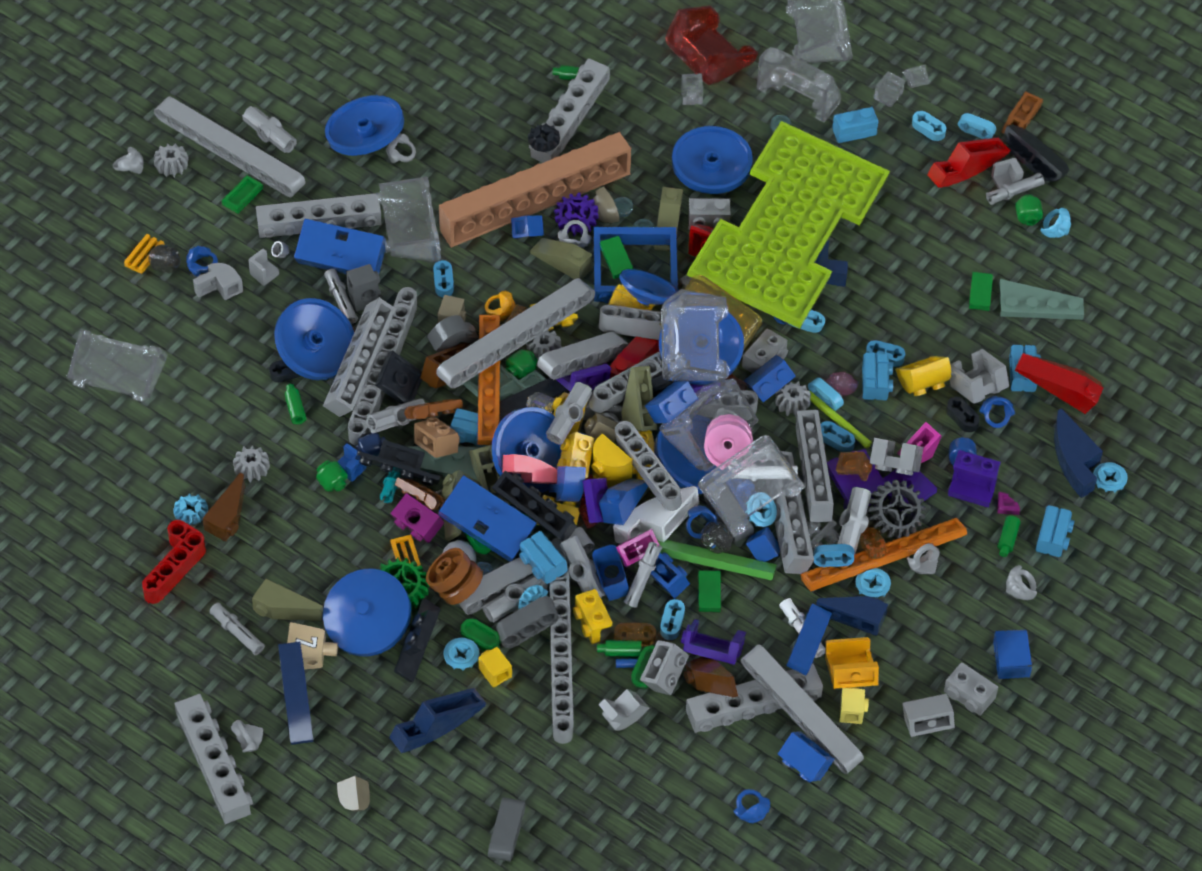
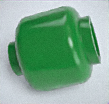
M1024 195L1016 203L1015 209L1020 223L1033 226L1043 218L1044 213L1039 198L1033 195Z
M519 349L506 359V370L520 380L536 370L537 359L530 350Z
M327 460L316 469L318 472L316 479L325 491L332 492L335 490L339 492L347 485L345 481L348 478V474L338 461Z

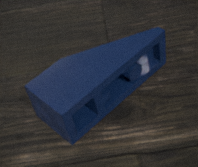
M868 596L818 598L816 603L817 606L832 613L831 620L875 636L879 633L888 604L882 600L873 599Z

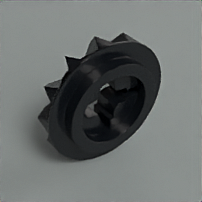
M547 123L545 125L537 124L535 128H531L528 134L529 145L539 152L551 151L560 142L559 130L554 125L549 126ZM541 133L547 136V142L541 138Z

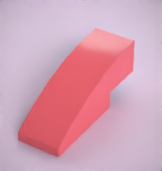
M517 454L503 455L502 473L507 471L508 473L521 474V478L524 480L523 483L557 484V469L551 465L529 456Z

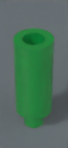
M561 65L560 68L553 67L552 75L559 76V79L572 80L578 75L580 67Z
M289 384L286 386L287 391H285L284 396L291 422L296 425L302 424L306 421V415L300 392L293 384Z
M1007 516L1005 518L997 546L1001 557H1007L1008 553L1013 551L1021 523L1020 519L1015 516Z
M606 640L605 644L597 643V652H603L605 656L639 657L641 654V641Z

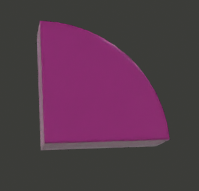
M998 491V514L1019 515V504L1009 497V494Z

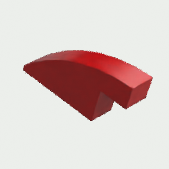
M999 137L958 142L948 161L934 162L927 175L938 188L950 186L981 173L1008 155L1011 150Z

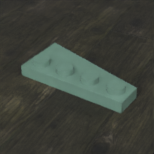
M1000 279L1001 317L1083 320L1084 318L1083 298Z
M406 446L425 452L420 468L421 471L431 474H442L445 478L448 474L461 470L477 480L469 451L481 447H458V453L435 458L420 446Z

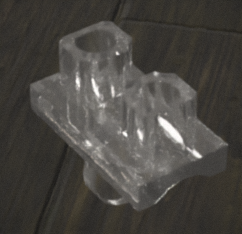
M833 519L821 531L819 530L820 522H806L809 537L813 538L810 541L812 551H814L815 547L823 545L820 542L822 539L829 545L834 544L839 539L840 534L834 528L837 523Z

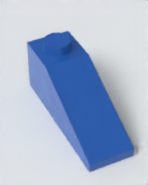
M630 478L607 489L599 502L604 523L625 524L648 488L644 480Z

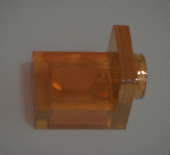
M840 452L836 471L838 475L858 474L862 481H867L869 473L872 471V464H870V460L865 452Z

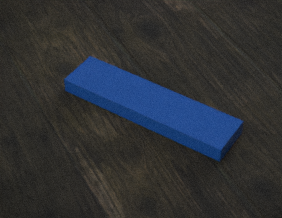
M813 603L811 604L786 666L805 676L808 674L832 615L831 612Z

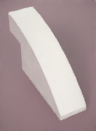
M692 486L680 489L682 504L675 511L666 510L657 497L634 508L624 525L615 524L613 526L615 542L621 544L650 529L653 530L657 540L665 542L686 519L688 510L699 504L698 488Z

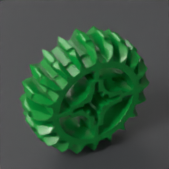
M397 557L396 562H392L389 559L388 565L381 563L380 570L394 576L407 591L411 602V611L412 607L418 608L419 602L429 594V585L426 582L427 573L424 572L421 565L417 566L415 560L409 563L407 557L403 562ZM406 576L413 578L417 583H413Z

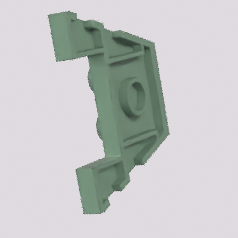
M500 365V401L547 379L534 370L518 380ZM479 374L463 383L477 397Z

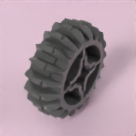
M894 480L892 484L887 481L884 483V486L879 485L877 487L878 492H872V496L875 499H870L869 504L873 505V507L868 508L867 511L873 512V516L869 517V520H876L877 523L873 527L877 528L880 526L881 534L887 531V537L890 538L895 535V538L898 539L902 535L909 536L910 532L915 533L917 531L916 527H921L922 523L920 520L925 519V515L920 512L926 510V507L920 505V503L924 502V498L918 499L917 496L920 494V491L913 492L914 485L911 484L907 487L906 481H902L900 484L898 480ZM888 493H892L889 505L882 506L885 496ZM902 495L909 501L910 504H907L903 501ZM896 506V508H899L900 510H901V509H904V510L898 512V510H894V509H890V508ZM911 512L910 520L905 526H902L904 514ZM884 514L891 518V523L885 518Z

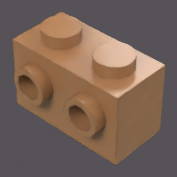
M431 417L426 419V421L414 423V442L429 454L438 458L458 453V444L460 442L458 433L438 418Z

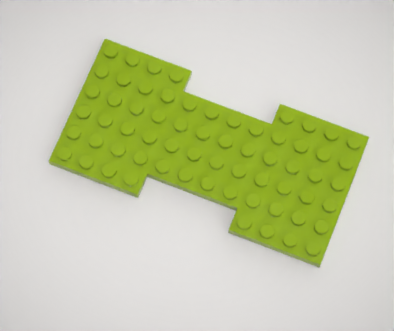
M781 121L749 174L767 183L739 227L722 219L719 220L689 268L687 276L800 329L832 274L831 270L816 264L815 261L841 217L860 226L888 178L890 171Z

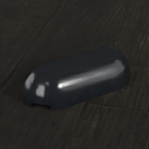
M1009 125L1006 127L1005 134H1007V147L1011 150L1010 153L1034 174L1040 173L1044 181L1051 182L1058 181L1067 175L1069 167L1065 161L1036 136L1018 126Z
M556 379L541 381L500 402L499 423L510 412L520 408L537 407L553 413L552 405L555 398L564 392L569 394L570 391Z

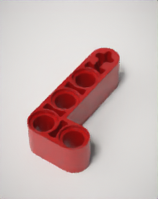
M174 520L169 523L167 528L170 544L174 548L142 581L144 599L150 604L162 601L206 552L203 534L182 520Z

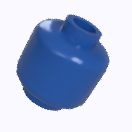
M957 438L950 443L949 461L953 466L959 450L977 455L976 444L969 438Z

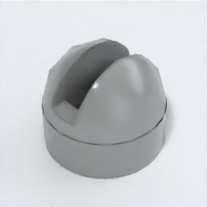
M276 241L272 245L271 253L274 257L285 258L289 254V246L284 242Z

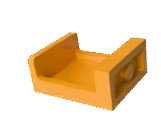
M869 637L826 641L825 659L834 689L878 685L879 666L878 662L873 661Z

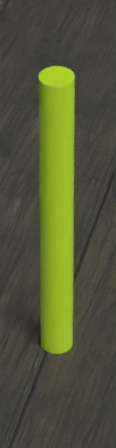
M810 391V402L840 427L852 433L855 439L866 449L871 446L872 442Z

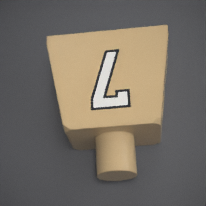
M290 623L287 643L301 642L304 669L323 667L324 656H337L338 643L326 642L325 630Z

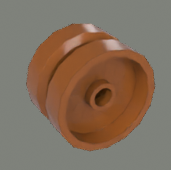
M452 548L442 553L432 563L426 574L427 584L435 592H438L443 600L451 605L459 604L469 598L478 588L483 578L482 569L474 561L470 560L469 556L461 548Z

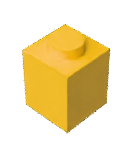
M498 647L486 650L478 657L479 670L493 688L512 678V665Z

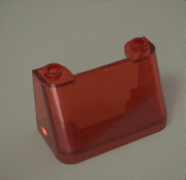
M712 6L678 9L666 33V43L705 84H717L754 63L759 53L753 47L745 45L738 52L716 30L720 18Z

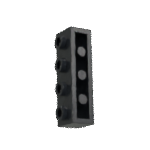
M504 471L492 489L561 542L567 540L578 527L573 521L575 518L567 511L562 513L556 509L558 505L551 499L547 498L544 500L540 497L541 492L532 485L529 488L523 484L524 480L516 473L511 475Z

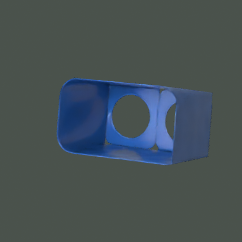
M608 545L594 550L592 553L593 561L601 586L608 600L612 601L627 596L629 587L616 546ZM607 566H617L619 574L615 578H607L604 575V570Z
M1027 630L995 631L993 645L998 679L1030 677L1032 666L1028 667V665H1032Z

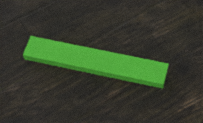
M657 540L659 545L662 546L660 553L665 552L674 559L766 580H773L777 564L666 540L661 542Z

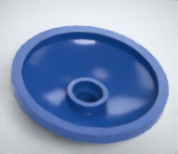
M626 269L620 274L619 278L622 285L641 304H669L677 301L680 296V291L672 283L652 273Z

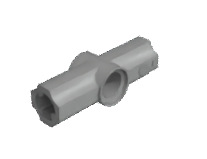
M250 106L246 109L243 121L256 130L262 141L266 143L270 141L284 153H289L297 144L296 139L283 129L277 118H269L256 107Z
M581 382L575 383L565 402L556 408V417L546 432L547 438L551 442L558 445L563 444L575 422L582 419L583 408L592 395V389L588 385Z
M422 398L397 406H389L385 410L369 414L366 420L367 428L370 429L371 433H376L398 425H406L410 421L416 420L406 418L404 414L406 407L424 404L425 402Z
M858 487L852 488L848 507L840 516L839 523L842 529L838 544L852 546L855 553L860 535L868 525L869 520L866 513L872 494L869 490Z
M578 536L561 542L559 545L569 564V575L578 582L582 593L596 589L600 598L604 597L606 594L595 574L596 567L594 561L588 559Z
M532 575L519 584L509 585L505 593L483 605V611L488 620L495 623L509 613L519 610L520 597L527 588L533 585H540L548 590L547 584L542 579L538 580Z

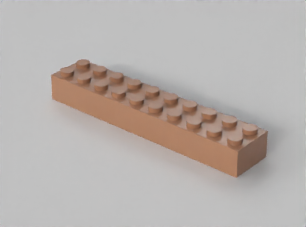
M618 132L596 142H591L579 149H574L559 157H554L544 163L537 164L527 170L519 171L507 178H502L490 185L482 186L470 193H465L453 200L445 201L439 205L440 232L449 246L454 247L510 224L511 218L530 216L556 205L557 202H563L562 197L570 198L569 193L576 197L578 192L583 194L630 175L631 147L621 133Z

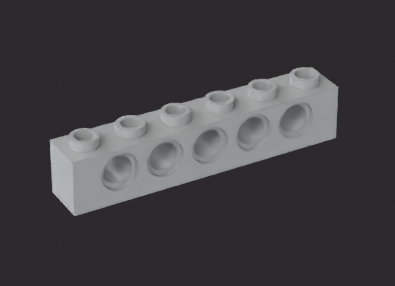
M589 58L585 64L580 66L578 75L570 81L568 90L560 96L556 108H552L546 121L549 126L554 125L559 130L560 142L558 146L548 152H539L529 145L531 158L544 163L554 157H559L609 81L610 70L608 66ZM541 133V138L547 142V136Z
M378 193L256 206L259 238L300 234L304 218L349 229L381 225Z
M380 297L366 305L323 404L325 408L339 417L354 409L396 308Z
M818 410L797 411L795 429L810 522H832L833 498Z
M771 451L772 453L766 466H795L792 452ZM766 479L769 496L773 499L777 508L774 523L784 572L791 574L807 572L814 561L798 480Z
M814 664L811 665L806 676L794 669L786 671L813 701L822 696L823 684ZM757 680L736 685L737 697L707 693L689 698L686 701V713L695 733L700 731L707 732L721 725L728 726L742 719L749 720L763 713L770 714L782 707Z
M197 694L176 702V715L224 823L227 824L251 815L250 805L253 804L249 792H244L242 788L245 786L240 773L236 774L234 770L236 768L232 755L228 756L226 752L228 746L225 738L219 737V725L215 718L211 719L210 717L212 711L208 701H203L201 694ZM204 738H211L210 740H207V741H204V740H203ZM213 756H218L216 759H211ZM222 774L227 775L226 777H218ZM229 793H235L233 796H227Z

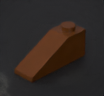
M464 342L426 357L420 379L433 388L446 385L436 374L438 367L470 346V344Z
M239 473L203 517L204 530L225 542L230 536L235 535L239 527L245 491L243 473Z
M702 656L686 662L685 679L688 684H691L697 690L729 697L738 696L734 676L718 661Z

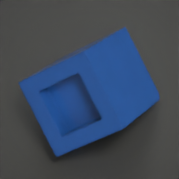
M542 216L511 218L513 238L544 235Z
M346 443L343 446L344 456L338 462L347 472V479L353 482L366 469V466L360 464L359 460L355 459L358 451Z
M768 526L750 535L746 542L756 560L767 562L779 555V543Z

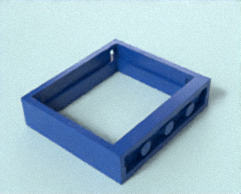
M594 227V302L608 303L616 287L601 286L599 246L600 241L616 236L620 237L623 245H670L671 283L678 289L676 227Z

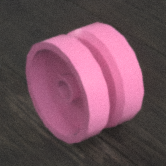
M731 414L721 415L711 421L707 427L704 442L705 454L711 463L719 468L732 469L741 466L747 461L751 454L753 440L752 431L748 423L741 417Z

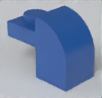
M558 466L557 484H549V492L556 493V501L578 502L584 492L583 480H585L586 467Z

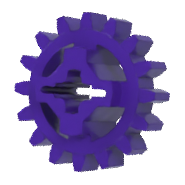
M580 192L577 193L576 197L569 193L570 198L568 199L563 196V203L557 202L558 209H554L555 222L559 223V229H563L569 221L579 220L586 225L588 232H591L590 226H596V220L599 219L597 213L598 206L595 205L594 199L589 200L587 194L581 197ZM590 211L589 218L586 219V216L588 215V212ZM577 224L571 225L567 230V234L572 231L573 236L577 232L583 235L582 227Z

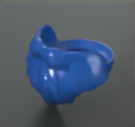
M193 247L186 256L187 267L194 276L198 277L201 272H208V266H200L195 262L200 258L210 256L213 258V263H218L217 256L207 247Z
M992 396L983 401L979 410L980 413L984 414L987 424L994 428L1005 426L1009 422L1010 416L1015 415V409L1010 400L997 396ZM992 405L1004 406L1005 419L1003 422L996 424L990 420L989 412Z
M698 505L688 510L689 518L686 521V529L690 536L700 539L708 534L714 535L716 533L717 517L707 507ZM699 515L708 522L704 530L697 534L691 530V522Z
M744 790L737 797V808L734 810V813L739 819L747 823H756L763 820L769 812L770 800L763 797L756 790ZM748 794L755 795L759 799V803L747 810L742 805V798Z

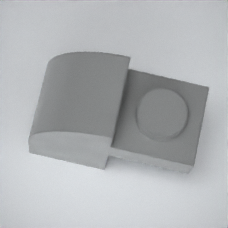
M224 263L209 264L208 273L201 274L193 279L194 290L198 297L217 289L223 299L227 300L243 292L242 279L233 267Z
M628 689L615 702L604 699L599 704L603 710L602 715L616 731L623 730L632 725L649 709L636 692Z

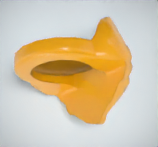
M501 291L499 294L490 297L485 303L484 309L488 315H500V321L509 317L514 312L515 307L512 293ZM500 298L501 308L490 310L489 304L494 299Z

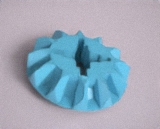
M1112 462L1098 465L1093 473L1097 477L1096 484L1098 489L1102 488L1105 492L1113 491L1115 493L1119 489L1122 490L1128 479L1124 468ZM1114 476L1113 481H1105L1106 477Z
M189 493L188 496H181L175 502L174 516L177 520H182L189 525L197 524L203 521V517L208 512L206 500L202 499L199 494L193 496ZM187 505L194 506L195 512L190 509L187 510Z
M756 493L749 497V501L745 503L747 506L745 513L749 515V521L754 522L755 526L767 527L771 525L777 515V508L773 499L765 493ZM757 508H761V509L763 508V509H766V511H764L763 513H760V512H757L756 509H757Z
M879 568L867 570L856 577V587L859 590V594L878 599L880 596L885 597L886 593L890 590L891 580L888 574ZM876 579V585L871 589L870 583Z
M540 585L530 586L521 595L518 608L521 609L530 604L531 601L533 602L540 597L547 596L548 591Z
M467 638L451 640L447 643L443 652L446 664L452 666L453 669L459 668L464 671L465 668H472L473 664L478 662V646ZM457 651L462 654L465 653V658L458 657Z

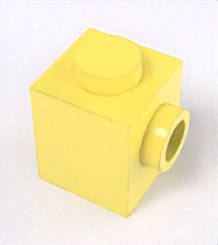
M856 687L842 688L840 722L862 724L864 712H868L869 699L865 698V689H858Z

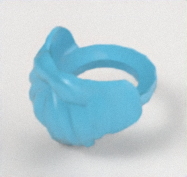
M1060 208L1049 212L1044 219V229L1041 228V233L1049 238L1067 236L1071 227L1068 210ZM1059 215L1055 224L1049 227L1050 220L1054 216Z

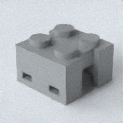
M984 349L971 354L973 370L965 373L959 360L950 364L951 387L972 403L985 399V395L989 393L996 394L1009 387L1006 365Z
M874 438L870 464H876L875 469L892 472V468H897L896 473L913 475V471H920L924 447L903 443L901 455L898 458L893 457L896 442Z

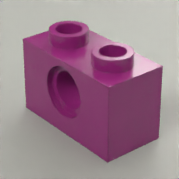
M407 493L390 513L395 519L394 524L402 530L407 528L412 531L410 535L419 542L423 539L430 543L444 524L439 515ZM415 517H420L417 523H412Z

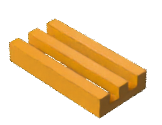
M146 234L124 261L125 267L143 274L165 246L164 241H157V238H150V235ZM153 246H155L154 249H153V250L150 252V254L147 256V253L150 251V249H151ZM146 257L142 264L139 267H137L138 264Z
M411 535L390 540L395 559L398 557L401 561L397 543H400L404 559L406 557L409 559L404 543L408 541L413 559L417 562V566L421 565Z

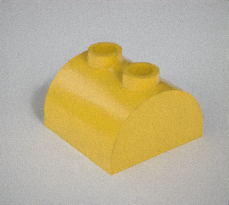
M932 356L895 369L904 390L909 394L913 393L914 396L925 394V388L931 386L933 390L945 387L944 382L951 378V366L948 357Z
M601 434L593 445L591 479L606 478L609 489L632 478L633 459L604 434Z

